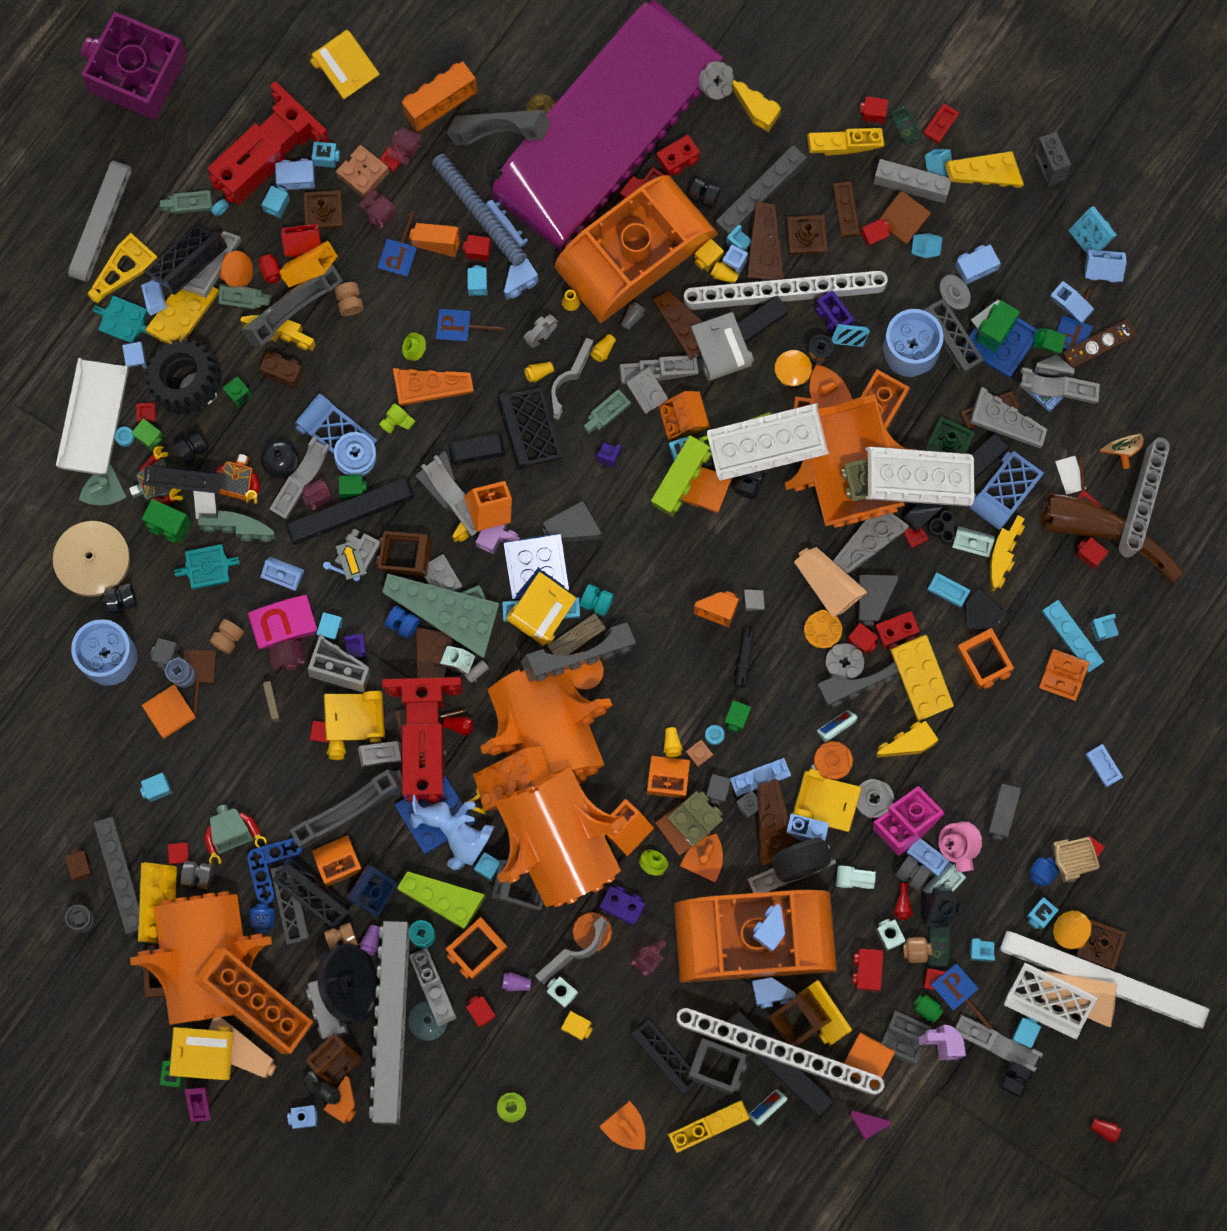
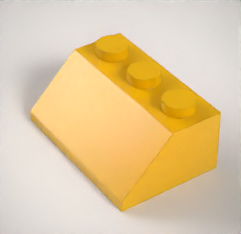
M817 980L806 989H810L832 1020L820 1029L821 1033L818 1034L824 1044L828 1043L831 1046L850 1033L852 1029L819 980Z

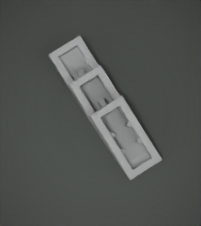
M687 356L659 357L658 360L639 361V363L619 365L621 384H626L625 381L631 379L647 367L650 368L657 381L697 375L699 373L697 357L691 360Z

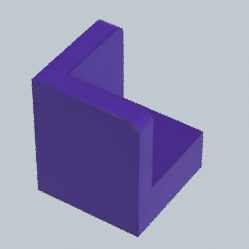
M603 442L600 452L596 455L597 462L614 468L621 453V445L617 444L614 447Z
M363 634L344 636L348 655L350 654L356 659L367 657Z

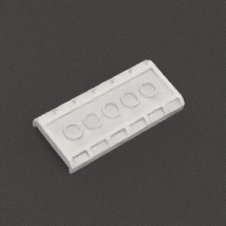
M78 358L56 462L58 468L98 475L108 474L129 367Z
M818 403L708 430L707 437L719 480L830 454L827 449L817 408Z
M880 447L866 448V451H868L867 500L971 506L973 504L974 458L971 454Z

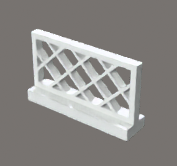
M1024 963L1007 994L1004 1005L1077 1040L1098 997ZM1025 971L1033 973L1036 979L1026 981ZM1050 981L1053 987L1044 989L1042 982ZM1038 983L1040 991L1031 992L1029 985ZM1025 986L1028 994L1022 995L1015 992L1018 987ZM1066 989L1071 992L1072 996L1063 998L1060 990ZM1056 992L1059 999L1050 1001L1047 993ZM1043 995L1046 1002H1036L1034 997ZM1085 998L1091 1002L1089 1005L1081 1007L1078 999ZM1074 1000L1077 1008L1068 1010L1065 1002ZM1061 1003L1064 1011H1055L1052 1005ZM1079 1012L1081 1015L1080 1022L1072 1019L1070 1014Z

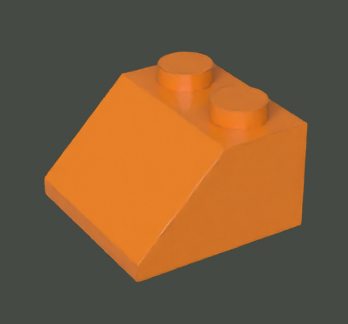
M719 592L696 602L694 614L729 628L738 608L739 599L731 592Z

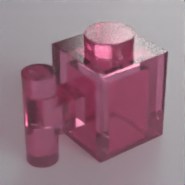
M401 126L398 132H394L391 139L393 149L396 152L389 149L387 156L408 165L410 158L405 157V155L411 158L415 156L422 144L421 135Z
M373 189L358 206L362 210L367 205L370 206L367 209V219L374 226L378 225L382 228L397 211L396 207L383 195L375 200L374 198L378 195V192Z
M323 479L302 488L304 492L302 498L306 506L310 505L312 510L333 500Z
M290 639L269 647L272 670H279V667H285L286 670L297 669L298 665L305 664L301 641Z
M661 940L654 943L652 947L648 945L642 948L631 964L645 976L651 974L663 960L659 952L666 946V942Z

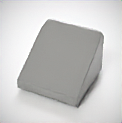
M744 590L745 611L765 610L762 590Z

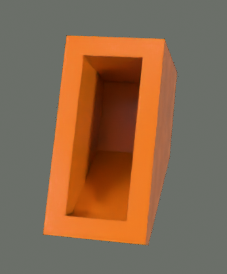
M345 1076L337 1088L341 1095L340 1102L335 1105L328 1103L324 1108L326 1112L343 1123L351 1122L356 1114V1111H354L356 1102L350 1078Z

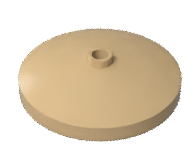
M99 521L81 522L69 528L59 538L53 552V566L58 579L67 589L81 596H100L104 594L105 590L116 588L125 578L130 565V551L123 536L111 525Z

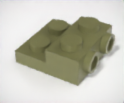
M868 459L844 464L841 474L843 480H847L848 487L845 488L847 499H851L852 502L866 499V496H868Z
M697 791L667 817L693 847L723 820L721 818L722 812L716 806L712 808L707 803L709 798L703 792L698 793Z

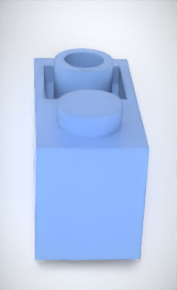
M527 257L521 265L510 266L504 289L506 299L516 298L521 294L522 290L534 287L537 281H539L538 274Z
M1064 281L1051 294L1053 302L1081 324L1094 310L1076 290Z
M791 814L786 833L801 842L818 837L825 841L829 823Z
M779 904L775 908L771 906L765 913L767 918L763 924L759 922L753 929L755 933L753 938L771 952H773L785 935L782 911Z
M772 977L752 981L756 1006L761 1005V1009L772 1007V1003L780 1002L781 1005L786 1004L796 997L793 991Z

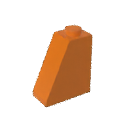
M416 223L415 229H411L409 236L414 247L456 257L461 241L458 227Z

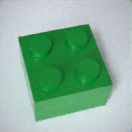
M1000 300L998 305L994 304L989 311V315L978 328L979 330L976 333L978 339L976 342L996 354L1015 325L1020 311Z
M153 499L142 517L145 527L149 529L150 533L159 536V534L164 535L167 541L174 544L176 541L181 544L183 543L192 525L186 514Z

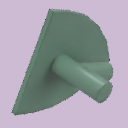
M109 465L107 475L94 474L86 482L79 497L80 501L90 505L102 506L127 498L112 465Z

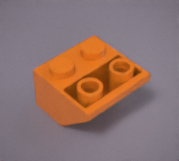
M684 391L659 405L668 441L694 435L710 427L700 392Z
M505 481L472 489L464 496L476 532L511 523L512 498Z
M651 756L647 794L686 799L690 760Z
M625 799L611 815H624L627 823L621 827L622 830L613 835L608 833L605 836L628 857L651 833L654 827Z
M348 835L312 850L317 867L327 887L363 872Z

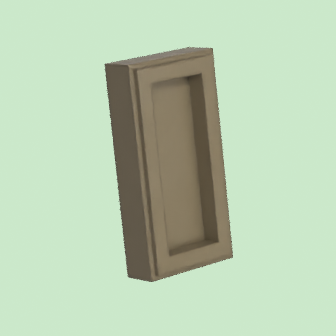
M271 681L264 682L263 686L271 719L275 723L280 722L281 718Z

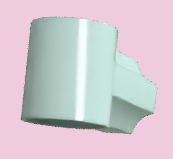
M838 866L835 886L874 889L876 872L856 870L854 867Z

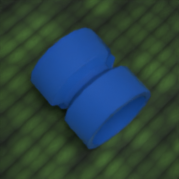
M396 605L389 613L384 626L392 631L398 630V634L408 640L415 632L416 627H418L420 618L412 613L407 614L404 608Z

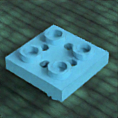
M1094 206L1089 208L1068 230L1086 253L1088 249L1103 250L1116 236L1109 223L1104 220Z

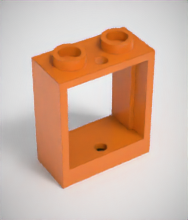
M992 628L965 641L956 648L978 689L982 687L987 689L994 685L995 680L1000 678L1002 681L1011 676L1014 667ZM991 641L1005 668L982 679L967 652Z
M480 917L446 948L448 952L446 957L453 964L457 962L462 967L459 971L466 979L471 977L474 980L508 947ZM479 928L497 949L471 971L453 950Z

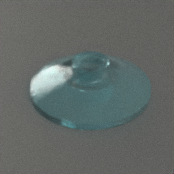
M428 1001L420 1002L414 1006L408 1018L411 1032L417 1038L426 1041L439 1038L445 1032L448 1024L447 1022L438 1026ZM427 1016L431 1018L429 1024L424 1023V1018Z

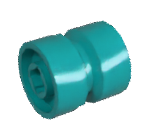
M589 584L581 599L580 607L589 611L594 609V613L605 617L614 594L605 590L600 592L598 587Z
M420 920L413 923L409 928V938L416 947L424 949L433 945L436 933L430 923Z

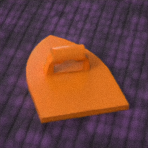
M815 366L809 388L811 399H814V404L818 403V409L836 406L853 400L846 384L836 373L823 366Z

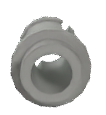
M480 660L464 676L470 683L476 682V679L489 670V667L483 660Z

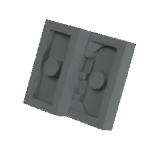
M895 1011L881 1044L895 1051L893 1057L915 1066L924 1046L919 1045L918 1037L924 1035L925 1031L931 1030V1026Z

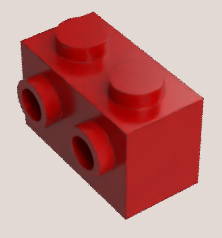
M689 135L684 136L657 153V161L668 176L680 174L685 167L695 165L699 161L698 159H700V151Z
M318 223L281 228L285 256L296 257L322 244Z
M912 611L879 623L874 628L883 650L886 648L890 650L899 646V643L904 641L909 642L920 634Z
M859 949L858 954L854 953V965H857V973H853L852 985H856L855 990L874 992L881 990L882 950Z

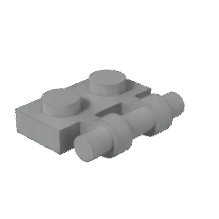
M353 528L351 533L347 534L345 543L356 540L365 569L367 570L380 547V541L365 533L360 540L357 538L359 531ZM338 555L335 559V562L341 565V561Z

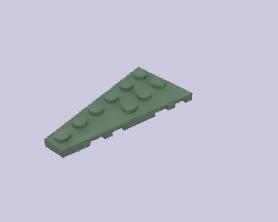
M387 574L383 594L404 606L418 617H421L450 638L458 641L481 658H485L499 603Z

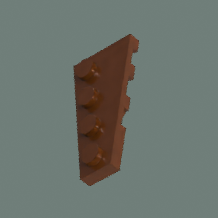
M760 202L755 204L747 271L748 278L784 280L775 204Z

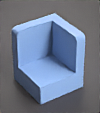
M731 245L722 262L736 269L735 272L740 274L748 260V253Z
M141 342L122 345L127 367L142 365L144 369L147 368L145 350Z

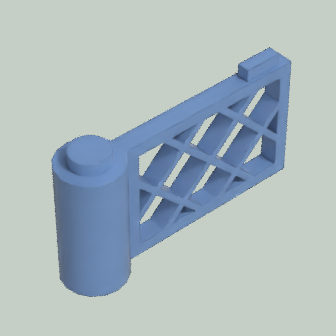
M321 394L315 397L294 422L297 425L295 429L302 435L306 433L311 437L315 436L318 438L317 441L324 446L327 444L325 441H329V451L333 454L334 448H332L331 440H339L344 435L343 426L351 425L355 428V432L358 430L360 433L367 435L373 444L377 442V439L332 405ZM335 412L340 416L341 423L329 424V416ZM341 426L342 436L331 437L330 427ZM328 427L329 437L320 438L315 434L319 428Z
M1015 451L1006 453L1001 460L1003 465L979 495L974 494V502L969 507V509L999 531L1044 474V472ZM1015 458L1020 462L1021 468L1011 469L1010 461ZM1025 471H1033L1037 474V477L1033 480H1026ZM1022 472L1023 481L1013 482L1012 473ZM1008 473L1010 482L1000 483L999 475ZM1024 484L1025 492L1023 494H1015L1014 485ZM1011 486L1012 495L1002 496L1001 487ZM998 487L999 496L992 497L987 493L988 489ZM1013 498L1014 506L1011 510L1004 506L1003 499Z

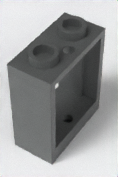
M1057 132L1039 138L1033 155L1047 187L1065 181L1071 163Z
M500 860L497 875L502 872L508 860ZM496 876L491 898L530 910H541L544 902L535 884H533L530 901L525 902L508 897L511 883L509 881L500 883Z
M702 1038L687 1078L732 1095L734 1091L738 1092L742 1080L739 1079V1076L747 1068L748 1061H745L747 1055ZM707 1048L739 1060L730 1086L698 1074Z

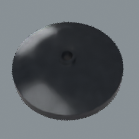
M341 944L326 951L319 963L317 973L318 990L324 1006L335 1019L346 1024H354L368 1019L374 1012L375 1006H377L376 987L379 986L377 973L370 958L360 948L351 944Z

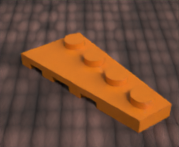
M393 368L400 406L474 393L470 373L436 372L431 370L417 371L413 369L400 370Z

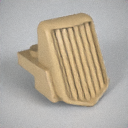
M1089 837L1069 842L1067 839L1054 842L1051 845L1063 883L1076 881L1081 874L1099 868L1097 855Z

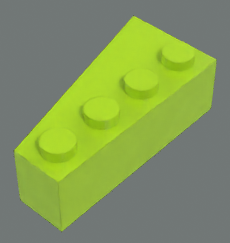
M691 435L688 437L651 500L654 507L671 517L675 515L682 505L684 496H687L690 492L693 480L697 479L702 471L700 468L703 462L706 463L711 456L709 452L711 450L710 446Z
M408 871L397 887L401 893L465 931L486 898L485 894Z

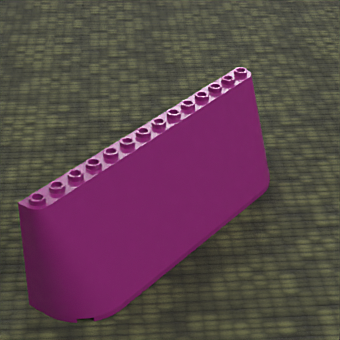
M651 0L649 4L647 2L644 3L547 113L546 116L551 124L543 140L528 141L525 139L510 156L501 169L503 174L494 182L492 189L493 200L499 202L503 208L562 252L576 235L586 228L585 225L588 221L591 222L595 219L600 207L604 208L611 194L618 192L623 180L630 178L632 170L635 166L639 167L646 153L653 151L658 139L662 140L665 137L667 129L670 125L674 126L681 112L685 113L688 110L693 98L697 99L702 92L699 88V75L701 71L705 70L706 65L710 62L724 63V57L657 1Z

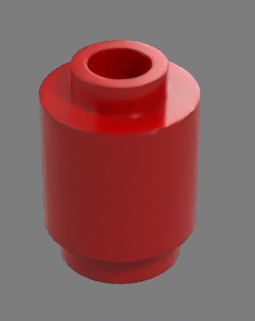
M271 254L261 257L259 259V267L264 281L270 284L280 281L281 274L277 259Z

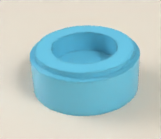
M222 199L211 208V212L214 216H219L228 209L229 203Z
M121 427L116 431L115 440L120 446H130L135 439L132 435L133 431L128 427Z
M712 725L707 728L705 738L709 744L718 745L724 740V730L720 726Z

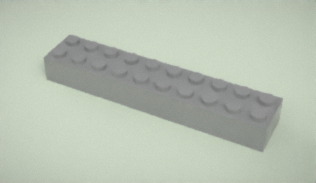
M384 921L383 926H380L379 938L383 941L382 946H379L378 958L381 960V966L377 968V978L380 980V986L376 987V998L379 999V1006H375V1018L378 1019V1026H374V1038L377 1039V1046H373V1058L376 1059V1066H372V1078L375 1079V1085L371 1086L370 1097L374 1099L373 1106H370L369 1118L373 1119L372 1122L375 1124L400 1125L410 943L408 934L410 925L408 922Z

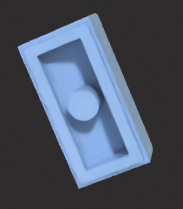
M269 557L265 561L261 578L296 591L304 570Z

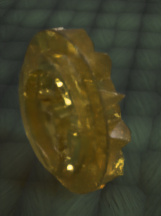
M542 93L537 96L534 95L533 98L528 100L527 111L538 110L536 105L541 106L545 102V110L542 109V111L547 115L555 105V101L549 95H543Z

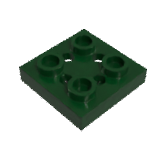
M940 417L925 451L944 452L943 449L945 448V451H948L947 453L965 454L975 432L944 417Z

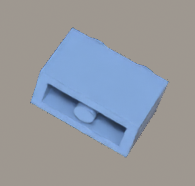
M300 159L296 162L282 160L280 163H275L277 187H282L285 190L315 188L313 160Z
M991 244L986 247L984 245L979 246L974 250L975 252L969 255L965 253L958 257L955 267L966 285L999 270L1001 263Z
M1088 249L1084 267L1085 278L1123 282L1127 263L1126 253Z

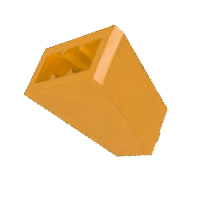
M326 241L287 262L280 270L281 277L288 287H292L325 274L338 256L329 241Z

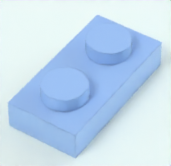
M921 838L906 852L907 855L917 860L919 864L932 870L931 873L937 877L949 862L948 859Z

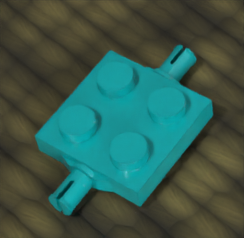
M116 296L112 297L106 309L95 305L93 313L102 315L99 331L130 344L135 343L137 336L141 332L148 334L146 332L148 326L145 325L147 309Z
M221 544L186 551L185 568L174 569L176 577L187 575L190 579L191 589L194 590L229 583V566L240 564L238 556L227 559L224 547Z

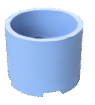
M920 309L902 311L891 320L883 343V354L889 367L894 372L906 377H915L932 369L943 344V330L939 321L929 312Z
M91 621L82 626L73 638L71 652L75 664L89 679L100 685L121 683L127 679L136 666L137 649L134 642L118 624L112 621ZM106 651H108V652L110 653V654H107V658H105V657L103 656V655L106 654V653H105Z

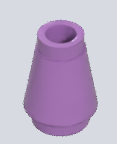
M370 925L359 946L365 954L374 956L375 952L378 951L380 927Z
M511 972L503 974L502 989H506V991L530 990L531 979Z

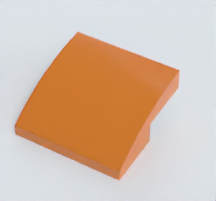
M701 467L700 475L697 479L693 480L690 492L687 496H684L682 501L695 507L700 506L718 513L731 478L720 481L716 471Z
M1053 649L1039 688L1076 701L1090 662Z
M175 684L142 705L163 739L196 718Z
M860 1032L843 1064L882 1078L895 1051ZM851 1074L852 1077L861 1081L859 1074ZM871 1080L869 1086L876 1089L879 1082Z

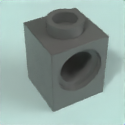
M712 774L706 795L709 798L710 804L716 806L725 804L731 779Z
M750 791L736 802L737 808L747 821L758 813V798L753 791Z

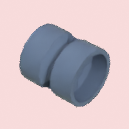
M174 658L165 667L166 677L176 686L187 688L195 682L196 671L185 660Z

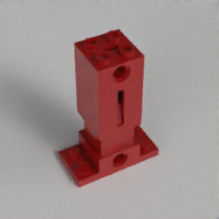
M276 81L270 85L271 96L274 98L273 103L275 104L272 107L273 114L260 127L255 123L207 168L212 186L217 191L221 189L225 193L224 197L230 203L234 202L237 206L276 171L275 163L285 160L284 156L295 145L299 143L303 146L310 138L314 142L330 143L327 130Z
M461 677L382 679L385 693L389 694V697H400L402 694V703L405 709H407V725H402L403 796L410 804H412L413 795L416 796L418 803H421V800H429V803H440V800H445L444 729L442 724H440V708H444V693H447L449 696H457L459 693H463ZM427 693L425 697H419L421 694ZM428 785L426 790H420L421 786Z

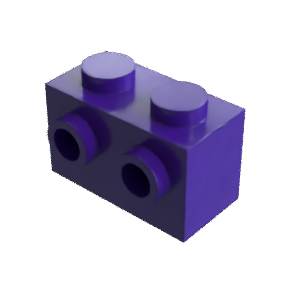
M833 290L817 300L815 310L820 318L826 320V325L831 333L835 332L838 324L853 326L854 318Z
M617 885L615 888L610 886L600 905V910L635 927L645 908L644 899L635 894L632 897L625 894L626 890Z

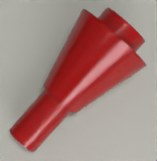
M900 883V895L893 913L900 920H908L909 917L913 916L908 896V883Z

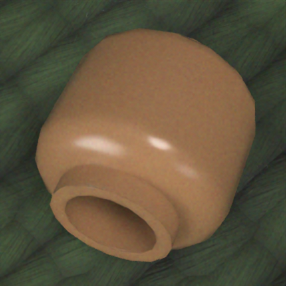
M925 937L908 938L906 943H903L904 959H908L909 963H925L928 960V956L932 955L931 944H927Z

